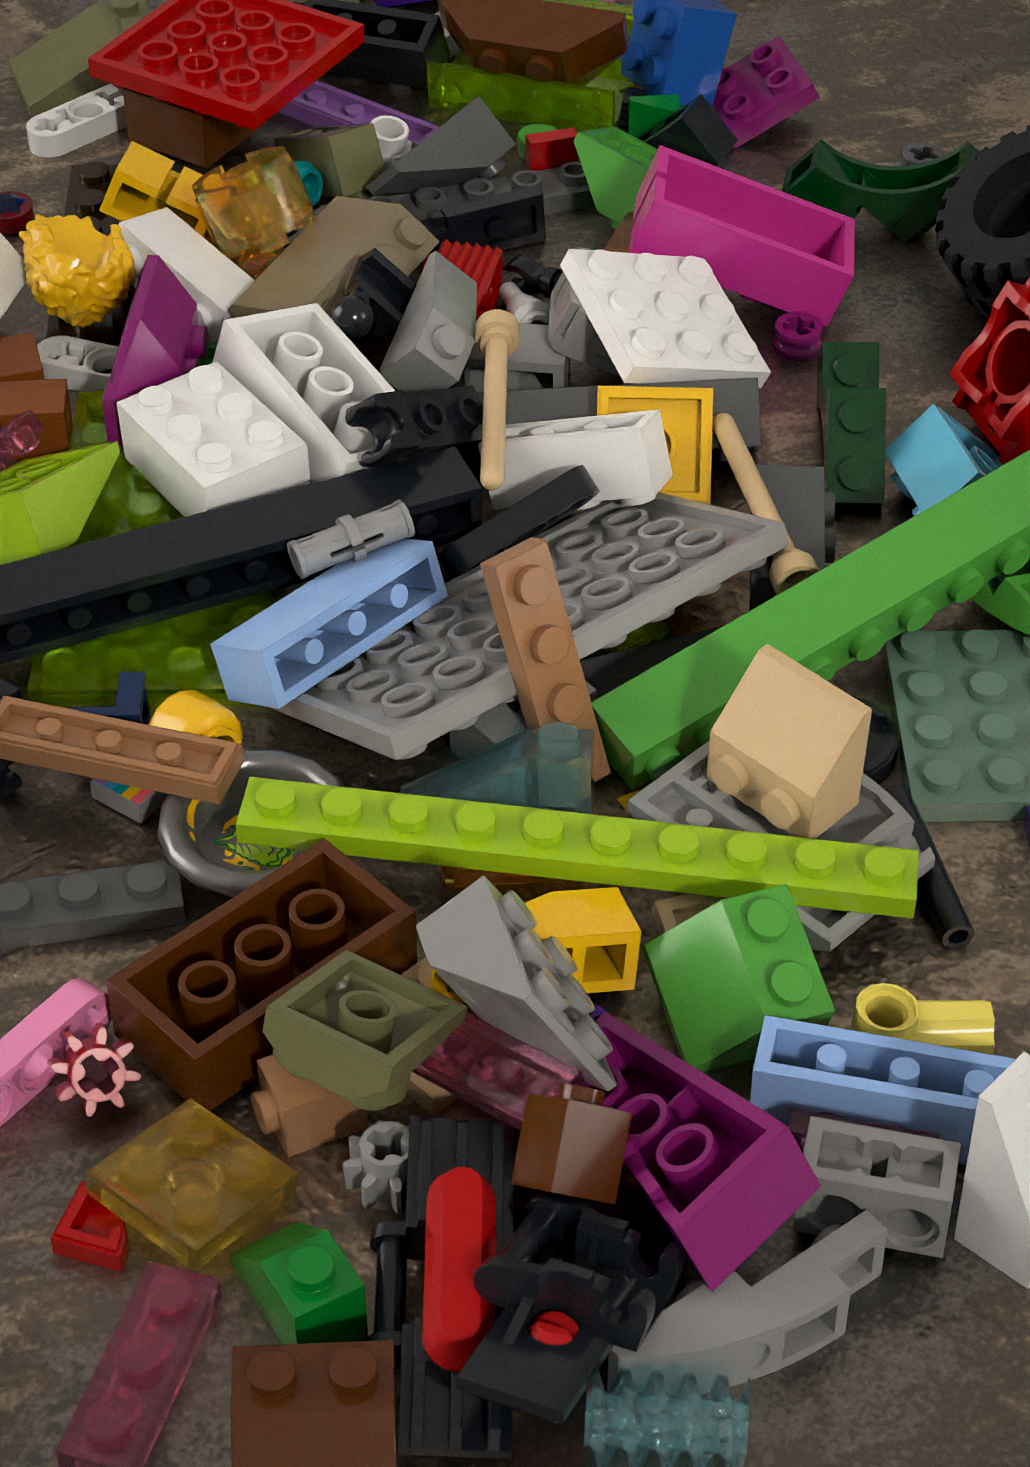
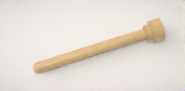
M500 309L483 313L475 325V346L485 356L480 482L485 489L490 491L499 489L504 482L508 357L516 352L520 342V325L518 320L510 312Z
M727 413L716 415L712 423L713 431L752 514L783 522L733 417ZM787 529L789 545L772 554L773 561L769 570V580L776 595L820 571L812 555L795 548Z

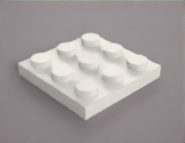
M569 249L560 266L624 383L642 384L758 377V388H762L771 371L705 258L654 255L651 253L611 252L601 249Z

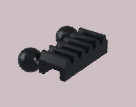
M374 248L359 257L343 295L344 297L334 303L330 311V318L350 340H358L366 336L375 323L372 334L376 337L389 335L391 337L388 345L389 348L417 284Z

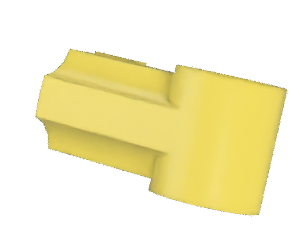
M888 983L872 984L863 989L857 996L850 1030L992 1055L995 1048V1018L991 1001L916 1000L908 990Z

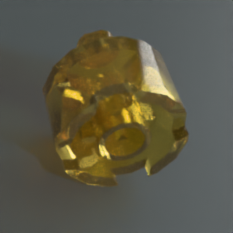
M283 146L268 147L247 153L245 156L248 162L237 165L226 172L223 166L220 165L200 177L192 185V190L196 196L195 202L215 247L229 259L237 257L256 246L260 254H267L282 248L289 242L286 233L303 228L317 219L295 162Z

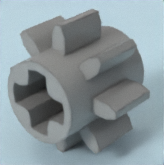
M377 1120L376 1124L370 1126L361 1137L351 1135L348 1138L350 1159L343 1162L345 1189L361 1188L363 1209L369 1210L374 1207L381 1211H395L397 1214H400L406 1208L409 1125L405 1126L398 1122Z

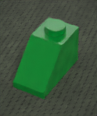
M296 1222L230 1253L232 1266L281 1344L365 1341L368 1337L365 1285L328 1229Z

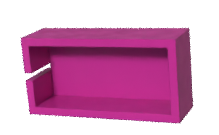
M659 146L636 195L629 253L705 258L722 288L738 293L749 302H762L787 311V313H810L818 317L824 326H828L854 278L855 219L667 147Z

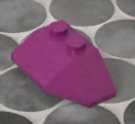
M148 255L140 270L139 280L109 381L102 397L107 442L117 441L118 446L122 445L123 441L116 402L138 394L147 387L157 386L189 373L192 369L200 366L199 359L206 360L208 355L207 326H199L197 303L159 255Z

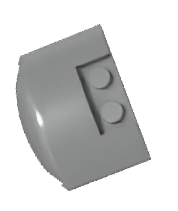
M710 740L628 800L627 810L634 819L793 836L784 829L775 827L766 817L733 795L724 793L716 784L706 778ZM864 773L858 805L816 838L919 850L918 879L934 867L935 856L931 847H928L921 853L917 841L912 835L915 821L886 790ZM796 906L811 948L825 952L833 950L875 915Z

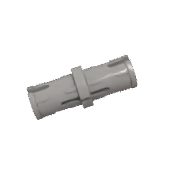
M399 499L390 505L356 518H352L349 514L336 519L335 526L296 541H289L287 549L297 575L304 579L311 574L350 559L355 563L366 559L368 552L404 538L413 537L415 529L408 508Z

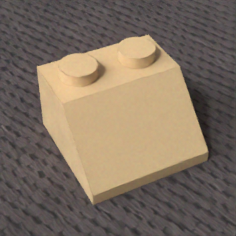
M766 644L758 650L710 731L706 778L716 784L724 793L733 795L766 817L775 827L784 829L794 837L816 839L859 803L872 708L771 645Z

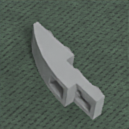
M865 1210L843 1226L833 1224L824 1229L814 1239L808 1249L787 1263L776 1262L768 1266L758 1275L751 1287L735 1270L713 1292H711L703 1280L690 1284L676 1297L671 1306L662 1311L637 1352L613 1346L608 1354L607 1392L616 1402L658 1401L700 1395L736 1386L776 1372L815 1353L845 1334L850 1296L881 1275L888 1229L868 1210Z

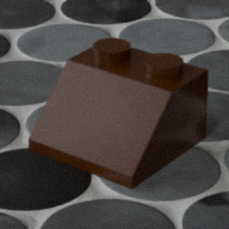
M394 1340L233 1346L230 1412L232 1467H398Z

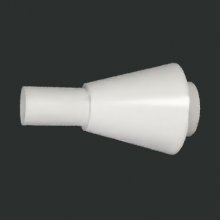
M506 282L501 285L498 292L499 297L506 305V311L513 314L519 323L549 325V303L522 293L513 282Z

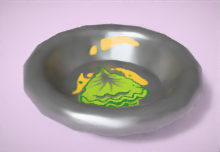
M244 750L245 761L220 805L169 794L162 803L157 836L169 864L194 885L234 897L305 851L237 843L236 821L249 777L345 787L339 778L315 760L281 750Z

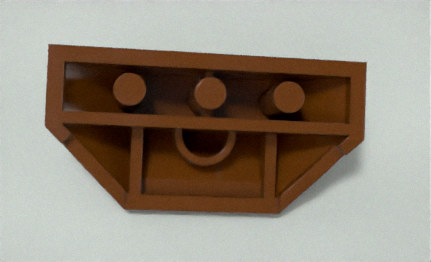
M437 0L442 24L473 68L490 77L580 91L623 56L629 46L626 16L622 12L542 0Z

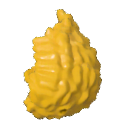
M36 214L35 220L29 221L26 224L27 231L19 232L20 238L24 241L23 253L25 258L23 262L26 264L24 267V271L27 272L26 283L32 289L31 292L34 300L44 305L50 316H58L67 324L70 323L72 326L84 328L93 322L102 323L105 315H109L112 310L119 308L121 302L128 298V291L135 283V261L130 247L122 236L119 225H110L111 233L107 236L95 229L91 218L88 216L79 219L76 215L45 217Z

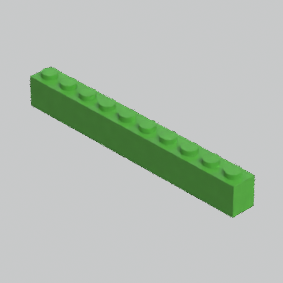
M1030 450L591 702L607 761L629 788L634 791L651 780L655 781L710 740L711 729L758 650L766 644L771 645L829 681L836 671L856 659L858 661H865L873 657L880 651L885 642L906 630L914 632L922 628L930 621L934 613L953 602L963 603L968 601L981 589L983 584L1000 574L1010 575L1017 572L1030 559Z

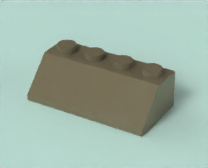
M336 196L227 311L237 318L318 303L330 317V311L334 303L344 297L343 295L360 256L376 248L405 275L409 276L440 241L402 204Z

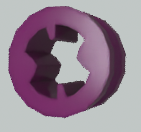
M789 312L777 318L774 327L776 336L773 341V347L779 357L794 362L808 361L817 357V352L822 345L821 336L823 334V324L818 317L805 312Z

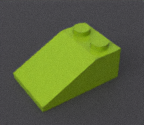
M117 441L24 459L0 472V565L64 549L77 542L120 454Z

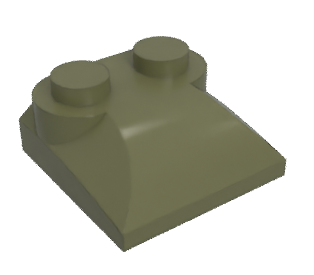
M345 950L266 1007L263 1033L273 1046L275 1060L283 1068L287 1069L291 1075L303 1080H309L348 1099L351 1104L358 1108L375 1111L395 1105L405 1098L411 1072L465 1019L468 1006Z

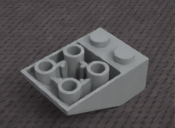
M483 875L416 925L429 965L512 1053L608 1092L617 1086L605 1056L613 1051V1048L598 1024L588 1015L595 1010V1007L583 987L571 975L577 971L574 960L556 937L552 935L543 941L533 930L537 926V922L526 904L514 891L511 890L503 896Z

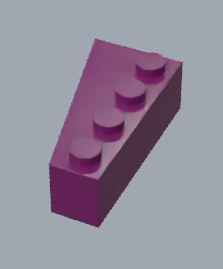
M604 1012L595 1022L604 1032L613 1048V1051L605 1056L617 1086L608 1092L562 1073L568 1084L604 1091V1107L632 1112L623 1167L676 1242L684 1248L685 1255L711 1292H713L821 1185L787 1125L609 1013Z

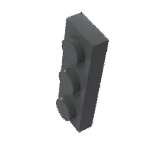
M168 860L0 883V951L186 924L180 874L169 864Z

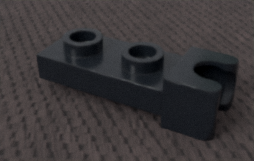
M473 385L402 394L401 391L374 394L361 401L347 412L345 421L351 427H364L372 434L375 447L372 451L365 452L361 456V460L365 466L375 467L451 447H456L457 450L477 448L478 444L482 441L483 405Z

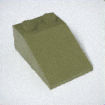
M108 0L94 3L9 61L10 71L29 115H39L110 84L109 82L90 77L88 58L151 13L145 0Z

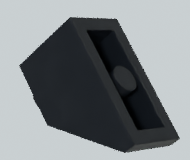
M702 94L637 137L657 149L661 145L725 169L729 164V160L725 156L738 141Z

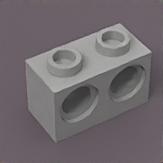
M810 1116L803 1154L821 1187L795 1211L793 1231L819 1235L827 1227L833 1224L843 1226L865 1210H868L888 1229L885 1248L943 1258L961 1143Z

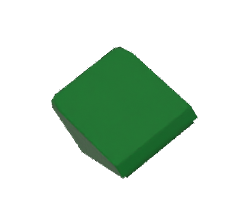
M678 94L630 96L628 134L637 138L681 108Z

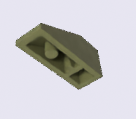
M374 123L314 126L273 139L275 148L288 161H308L320 172L323 179L322 194L325 197L343 196L367 200L374 195L371 194L366 186L386 171Z

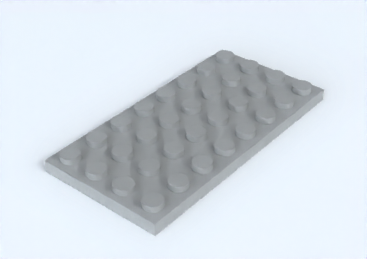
M658 492L652 501L634 506L623 505L621 499L602 501L597 506L589 508L534 537L546 540L548 543L579 659L599 649L621 644L627 639V634L648 622H657L670 617L675 612V607L694 597L714 593L720 589L721 582L741 571H750L763 566L767 562L768 556L789 545L783 522ZM479 565L444 583L448 597L280 709H272L394 760H403L421 754L427 748V743L449 731H458L472 726L478 721V715L498 704L519 700L481 566Z

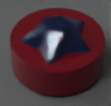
M0 192V233L2 235H14L25 231L26 224L29 221L35 220L32 199L20 192Z

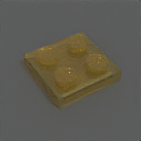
M190 1098L88 1170L86 1193L195 1272L294 1196L297 1190L298 1172Z

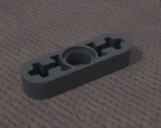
M577 466L446 547L438 555V558L451 579H454L479 566L480 563L539 534L588 503L600 490L585 466Z

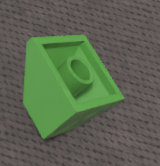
M615 126L578 132L574 144L597 212L612 219L610 226L613 229L631 236L634 224L633 216L636 195L658 149Z

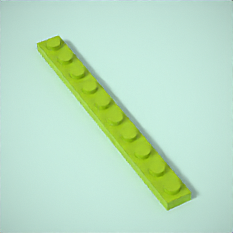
M249 777L236 821L237 843L307 850L325 838L342 853L350 856L731 898L787 884L795 906L910 919L914 918L917 901L919 850L259 777Z

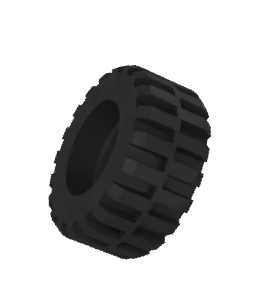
M1027 125V130L1016 134L1012 131L1000 137V143L990 149L986 146L975 155V161L969 167L963 166L955 176V186L947 188L941 201L940 207L942 210H939L937 214L935 231L937 233L936 245L938 251L971 305H974L978 312L988 319L992 304L1007 280L1025 285L1030 277V233L1026 234L1030 230V125Z

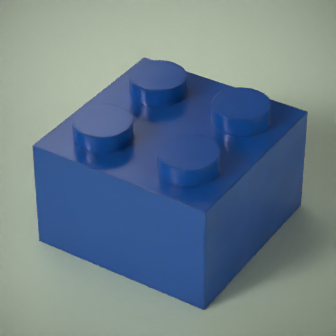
M635 0L633 5L634 22L629 37V46L627 52L621 56V74L642 90L647 91L649 95L678 94L680 105L684 106L702 94L708 103L713 106L737 14L716 0Z

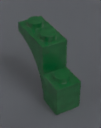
M821 139L786 170L782 192L853 219L860 212L861 208L864 207L905 243L919 231L925 233L935 226L938 211L942 210L940 207L941 201L947 188L955 186L956 174L963 166L969 167L975 161V155L980 151L967 141L951 153L929 162L909 166H883L849 157Z
M823 342L817 352V407H819L823 427L825 490L835 491V505L882 506L884 504L886 388H879L880 342Z

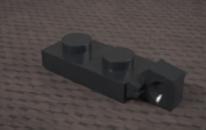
M537 186L441 208L440 211L437 210L429 214V221H420L440 241L428 255L435 250L438 251L441 243L446 239L451 244L457 240L461 245L468 242L472 247L477 243L482 248L488 245L492 250L498 246L502 251L545 241L544 239H546L543 192Z

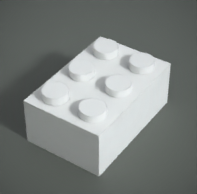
M217 361L208 365L198 366L189 373L160 385L147 387L138 394L116 402L125 458L184 517L311 484L307 443Z

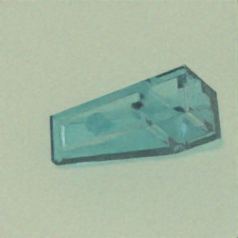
M561 722L546 724L540 729H526L401 786L400 793L593 814L595 802L593 729H578L572 724Z

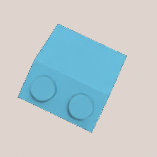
M934 403L885 449V454L896 470L891 475V479L902 493L917 504L912 510L914 516L1003 466L998 460L1001 455Z

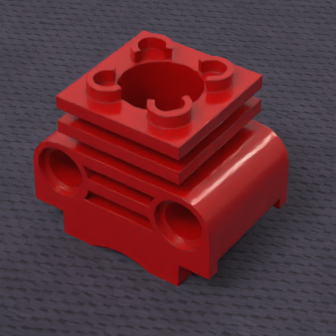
M1030 277L1025 285L1007 280L992 304L991 313L984 329L975 341L963 351L949 374L960 387L952 400L953 404L957 408L966 410L1001 454L998 460L1002 465L1030 450Z

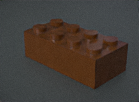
M324 838L107 978L106 984L114 1035L118 1039L127 1037L134 1045L131 1051L203 1116L257 1079V1060L273 1055V1046L263 1033L266 1007L343 951L348 950L400 975L418 963L416 911Z

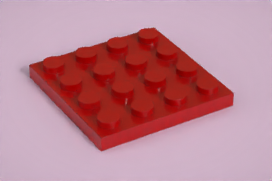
M167 0L88 58L90 77L109 82L117 88H127L151 96L157 101L170 102L191 109L200 115H209L234 123L239 128L255 130L364 42V24L287 0Z

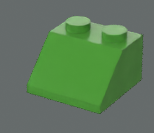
M787 884L720 900L646 943L643 947V953L680 1058L701 1072L755 1059L765 1015L827 1026L835 1012Z

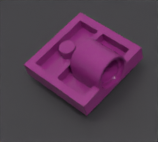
M780 36L768 43L757 46L750 54L722 69L712 108L738 139L737 143L733 146L736 149L820 97L807 74Z

